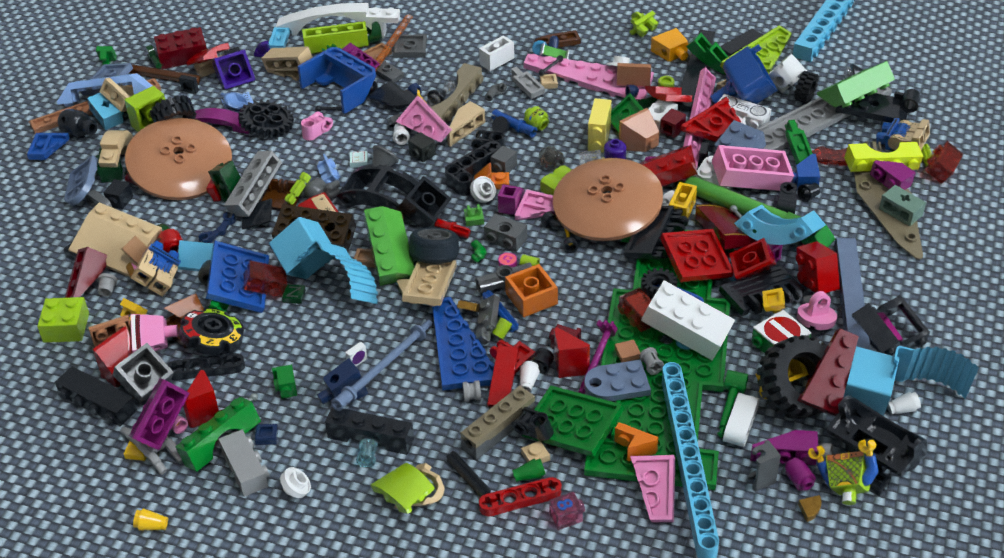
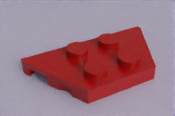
M725 97L683 123L680 130L717 142L733 120L740 123L741 121L735 114L734 108L730 107L729 99Z

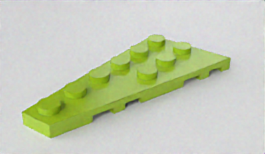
M780 25L747 45L750 48L758 44L761 46L762 49L756 54L768 74L771 72L792 34ZM728 58L721 62L720 67L723 68V64Z

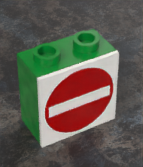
M781 310L753 327L751 342L756 348L765 353L768 348L787 338L808 335L810 338L811 332L787 312Z

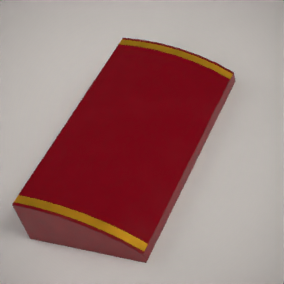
M710 204L696 205L695 219L705 229H714L724 249L743 247L757 241L746 235L734 224L739 219L729 209Z

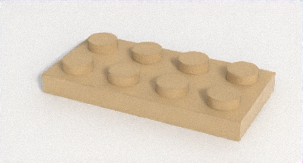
M457 260L443 264H429L417 261L402 294V302L441 306L455 272Z

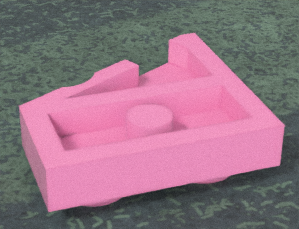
M526 189L515 213V220L539 218L546 212H551L555 215L553 195Z

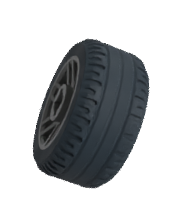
M427 227L417 229L410 235L409 254L416 261L429 264H443L453 261L458 256L459 237L451 230Z

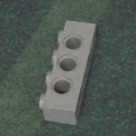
M272 150L258 151L225 202L224 207L232 215L234 213L235 217L250 216L282 164L281 160Z

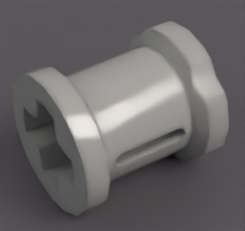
M649 347L640 353L639 358L646 364V370L650 375L658 374L663 370L664 363L657 357L655 348Z

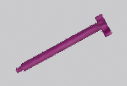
M598 320L596 326L603 333V336L586 374L591 369L597 367L609 337L615 336L618 329L614 321L608 323L607 320H604V322ZM585 377L579 388L578 393H586L584 388Z

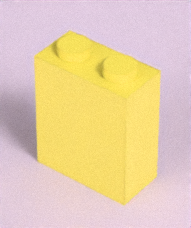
M594 98L588 122V151L604 153V145L608 141L611 129L612 100Z

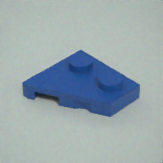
M36 133L27 153L28 160H46L70 139L69 134Z

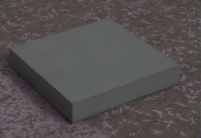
M400 35L394 44L393 57H425L427 35Z

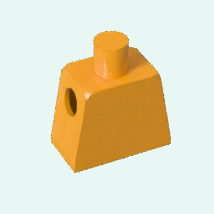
M677 28L651 38V52L666 61L671 62L678 58L684 61L688 58V48L686 47L688 40Z

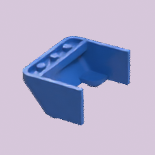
M331 47L298 66L300 88L304 89L314 82L322 86H326L331 82L344 87V89L340 90L342 113L345 114L365 102L376 78V69L338 47Z

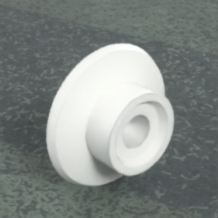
M614 56L613 62L606 65L617 66V63H629L630 58Z

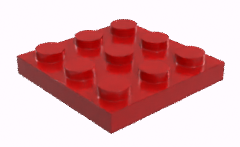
M714 229L662 233L660 237L661 242L680 282L729 278L733 276V268Z

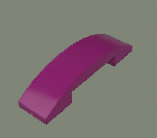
M204 108L195 111V119L201 122L232 126L233 132L250 133V130L245 131V128H241L238 119L239 113L221 108Z

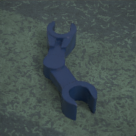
M227 212L224 213L222 224L214 231L199 234V242L211 243L216 237L224 235L228 226L236 221L234 213L230 218Z

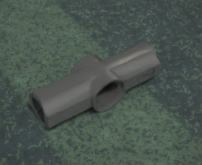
M529 262L515 267L501 265L497 268L496 272L475 278L479 294L497 288L505 291V277L532 267V264Z

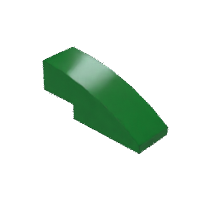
M702 33L695 36L686 47L707 66L726 75L720 65L723 60L728 58V55L717 42L711 45Z

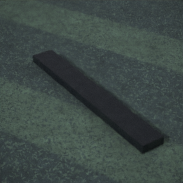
M699 30L698 34L702 33L712 45L715 32ZM691 54L680 87L682 88V95H692V102H675L678 104V110L691 111L700 71L706 66L705 63L693 54Z

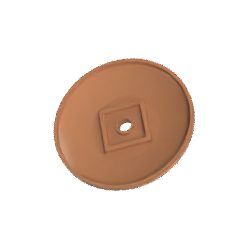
M171 118L146 126L131 139L125 153V165L131 180L146 193L168 200H188L207 194L206 188L211 180L208 171L222 162L225 164L228 161H232L230 145L222 133L207 123L188 118ZM177 151L183 152L182 154H175Z
M620 158L598 159L577 166L560 180L553 194L554 213L560 224L566 230L579 237L596 241L619 240L642 231L655 220L663 204V190L657 176L647 167L637 162Z

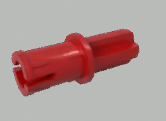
M438 218L435 222V227L438 226L437 228L451 230L460 237L467 239L471 234L469 228L457 225L454 221L448 222Z

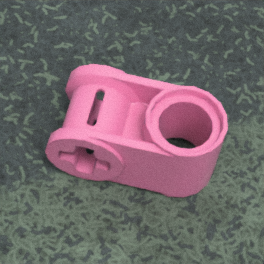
M318 111L301 121L303 139L314 140L323 133L328 132L333 126V120L330 117H324Z

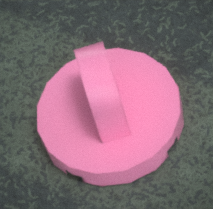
M823 291L813 294L809 303L802 304L798 308V321L805 327L810 328L811 325L817 330L833 328L837 321V314L830 308V297Z

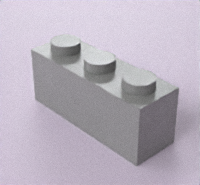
M243 429L218 439L222 454L244 497L268 487L267 478L270 476L265 465L261 466L260 454L258 450H253V441L250 436L246 437Z

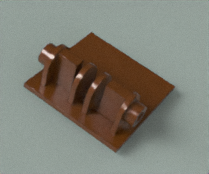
M272 178L261 201L272 199V208L281 209L282 204L290 205L284 198L287 194L291 193L289 191L296 181L286 179L283 181V179ZM301 194L299 197H296L297 200L292 206H296Z

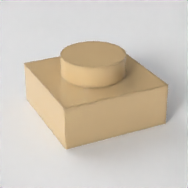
M541 441L521 448V454L527 462L534 458L535 460L541 459L542 464L550 461V454Z

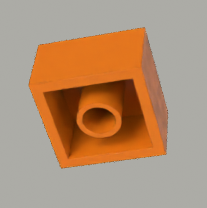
M540 264L505 277L506 295L523 317L558 304V287Z

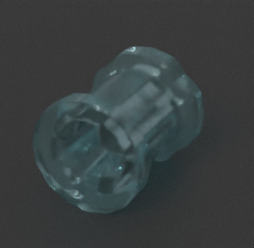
M362 439L360 441V453L356 458L358 465L362 467H372L375 465L376 458L374 455L378 446L375 440Z

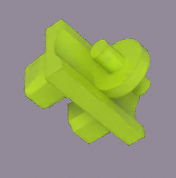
M653 10L646 15L637 11L634 12L631 16L633 29L629 33L632 36L637 33L640 37H644L649 29L651 31L655 30L658 26V22L654 19L656 13Z

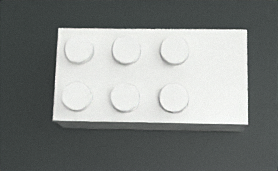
M663 281L641 321L713 360L735 319L672 284Z

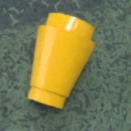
M144 508L136 510L133 520V527L138 528L139 531L166 530L168 524V517Z

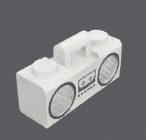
M726 94L719 100L721 101L727 97L730 107H733L736 111L735 114L740 116L746 122V125L756 129L770 122V108Z

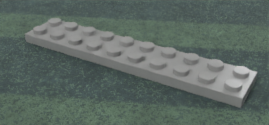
M889 87L881 90L877 88L878 92L876 93L890 96L892 89ZM819 97L756 129L764 132L766 142L764 149L781 151L789 147L784 126L788 120L795 119L797 127L804 130L806 137H809L850 115L837 113L836 107H833Z

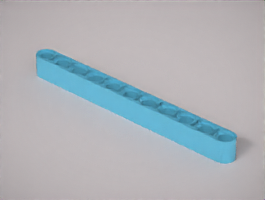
M669 362L663 366L662 388L696 555L698 558H717L719 538L683 373L679 364Z

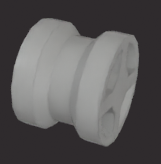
M479 380L473 383L462 382L464 402H469L472 399L481 401Z

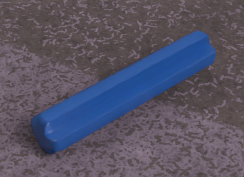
M488 290L483 292L482 298L485 299L494 294ZM499 302L497 317L499 319L502 317L512 323L510 332L518 330V322Z

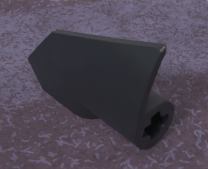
M390 81L376 89L369 98L370 100L394 106L399 110L409 106L416 96L411 91H404L396 83Z

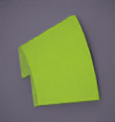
M408 463L402 464L370 484L375 493L383 494L386 502L396 504L399 512L406 514L412 511V505L421 503L435 489L433 484L417 468Z

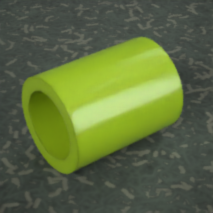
M523 254L519 265L530 262L532 266L540 264V258Z
M500 317L492 333L504 339L512 323Z

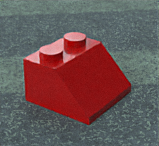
M765 238L729 253L737 280L769 270L777 265L774 254Z

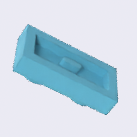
M274 27L269 40L270 49L286 47L290 28Z

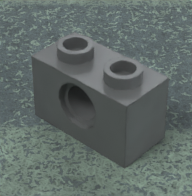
M494 214L484 226V239L490 243L517 252L528 239L527 225Z

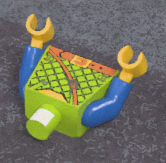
M865 439L861 440L858 443L860 451L826 455V459L823 458L825 449L822 446L816 447L818 455L815 454L813 448H810L808 450L809 457L817 459L816 465L829 488L842 495L843 504L854 505L856 504V494L869 491L870 484H872L879 471L876 455L872 452L876 448L875 441L869 440L867 447Z

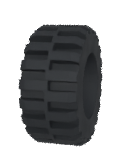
M808 335L787 338L766 350L765 356L761 357L759 362L762 367H759L757 370V375H760V379L757 382L758 387H762V397L767 398V404L770 408H776V413L780 415L785 414L787 418L803 419L823 412L797 401L800 393L793 388L789 381L788 367L792 359L798 360L806 366L812 378L816 370L815 367L825 354L824 351L828 346L824 342L820 344V340L815 337L809 338Z

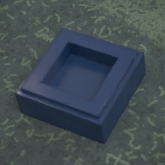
M257 424L255 445L277 444L278 424Z

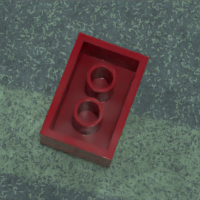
M201 27L154 36L159 61L162 64L161 69L187 65V61L191 57L207 49Z

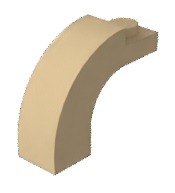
M108 130L104 133L100 142L102 148L98 162L100 167H118L120 155H125L127 146L133 138L129 131Z

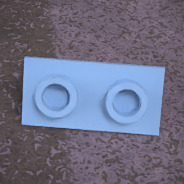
M323 154L325 159L317 164L322 180L326 184L339 180L341 176L335 168L337 167L332 158L328 159Z

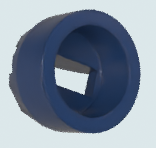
M626 85V96L631 93L636 97L639 92L636 85Z

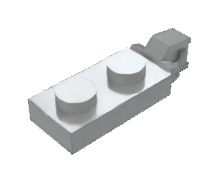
M517 66L511 68L513 82L531 99L545 94V88L528 71L522 72Z

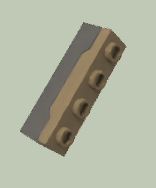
M519 385L460 432L462 450L475 460H478L514 430L511 423L513 420L518 419L524 407H529L532 410L535 409V396Z

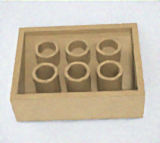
M99 202L88 213L68 250L77 254L78 249L90 247L107 255L106 268L130 277L126 265L129 262L135 263L121 249L134 236L138 237L149 247L151 243L153 244L157 241L162 228Z

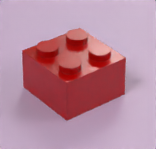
M818 241L798 246L796 262L798 264L799 272L797 277L799 282L815 293L818 291L828 293L840 289L837 253Z

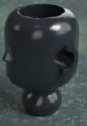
M66 109L59 114L57 120L58 128L62 133H68L70 138H83L86 135H93L97 131L96 122L91 120L88 114L83 111Z

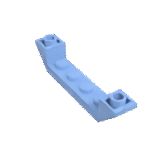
M137 73L68 83L57 100V104H64V107L74 106V102L80 101V91H86L87 87H92V90L101 89L105 78H111L116 84L122 83L123 86L132 85L134 95L153 85Z

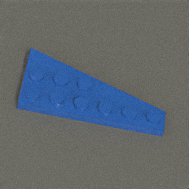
M444 297L441 306H432L442 391L463 388L462 382L466 381L473 383L479 380L480 386L491 385L494 363L490 361L482 344L476 339V335L470 330L469 324L461 316L460 310L451 297Z

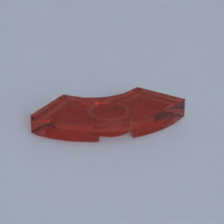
M820 146L812 150V153L816 154L817 162L826 165L828 163L839 164V166L847 165L844 158L847 148L833 150Z

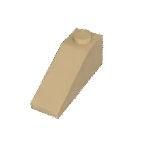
M469 101L458 109L449 126L452 130L447 135L448 146L451 147L485 123L484 108Z

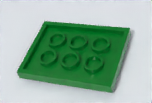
M550 385L534 410L547 414L554 430V434L550 439L541 442L595 457L624 411V408L619 403ZM522 435L523 437H526V438H530V439L539 441L538 439H535V438H532V437H529V436H526V435Z

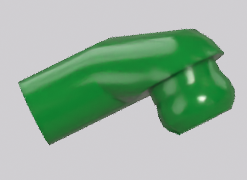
M474 240L471 243V247L474 249L471 258L478 263L481 259H484L487 251L478 240Z

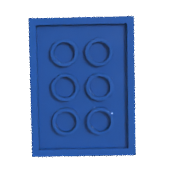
M214 241L206 299L263 313L269 255Z

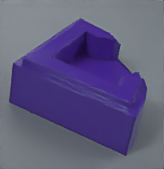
M263 41L257 45L254 57H263L270 50L269 41Z

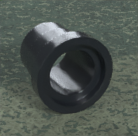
M815 182L802 184L798 187L797 193L803 202H808L820 194V187Z

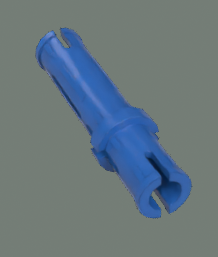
M497 109L492 112L491 118L493 120L499 116L505 117L509 120L510 127L518 133H524L532 138L537 133L534 132L537 131L536 127L527 124L522 119L518 120Z

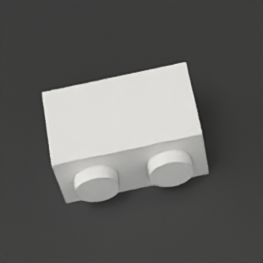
M501 36L479 48L480 65L489 71L514 59V42L505 36Z

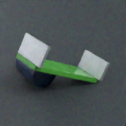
M551 36L548 46L545 43L541 44L539 54L554 58L561 55L563 59H568L569 50L558 49V37Z

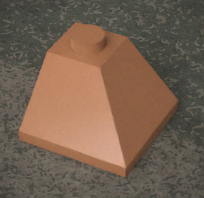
M648 108L620 121L619 140L626 144V151L647 152L659 146V130Z

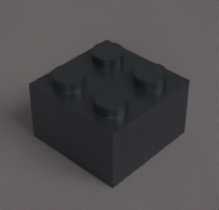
M423 176L397 209L420 228H427L432 225L452 198Z

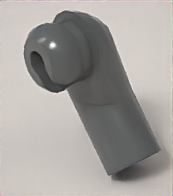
M506 84L492 85L486 93L485 99L491 101L494 96L505 93L507 89Z

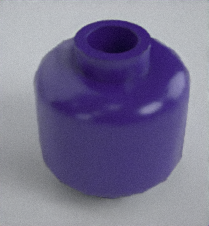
M619 139L607 141L604 145V158L626 159V144Z

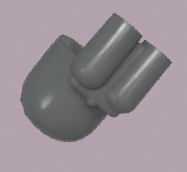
M315 178L305 184L306 186L303 191L307 199L323 192L326 193L329 199H332L340 191L338 187L341 184L339 180L326 184L322 179Z

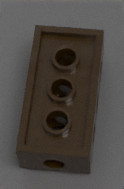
M282 204L272 232L273 239L298 217L318 222L331 244L344 247L347 252L349 251L356 229L353 214Z

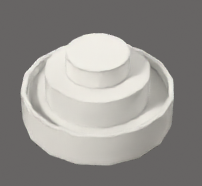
M480 176L473 180L470 191L476 201L487 203L495 197L496 187L490 178Z
M289 467L280 476V482L286 494L295 498H303L310 492V481L301 470Z

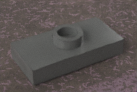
M383 61L376 71L378 76L388 82L393 81L395 83L405 77L404 72L386 61Z

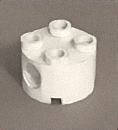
M790 54L769 75L776 88L783 93L789 88L788 84L791 86L795 84L799 79L797 76L800 77L802 72L807 70L795 56Z

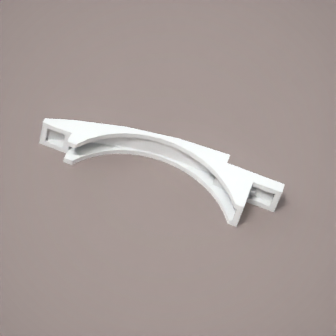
M341 3L320 6L283 16L278 19L276 27L290 28L292 35L297 36L299 31L312 20L326 16H342L358 22L365 21L366 26L371 30L372 23L378 22L381 28L382 39H384L387 30L386 23H398L400 9L369 8V3Z

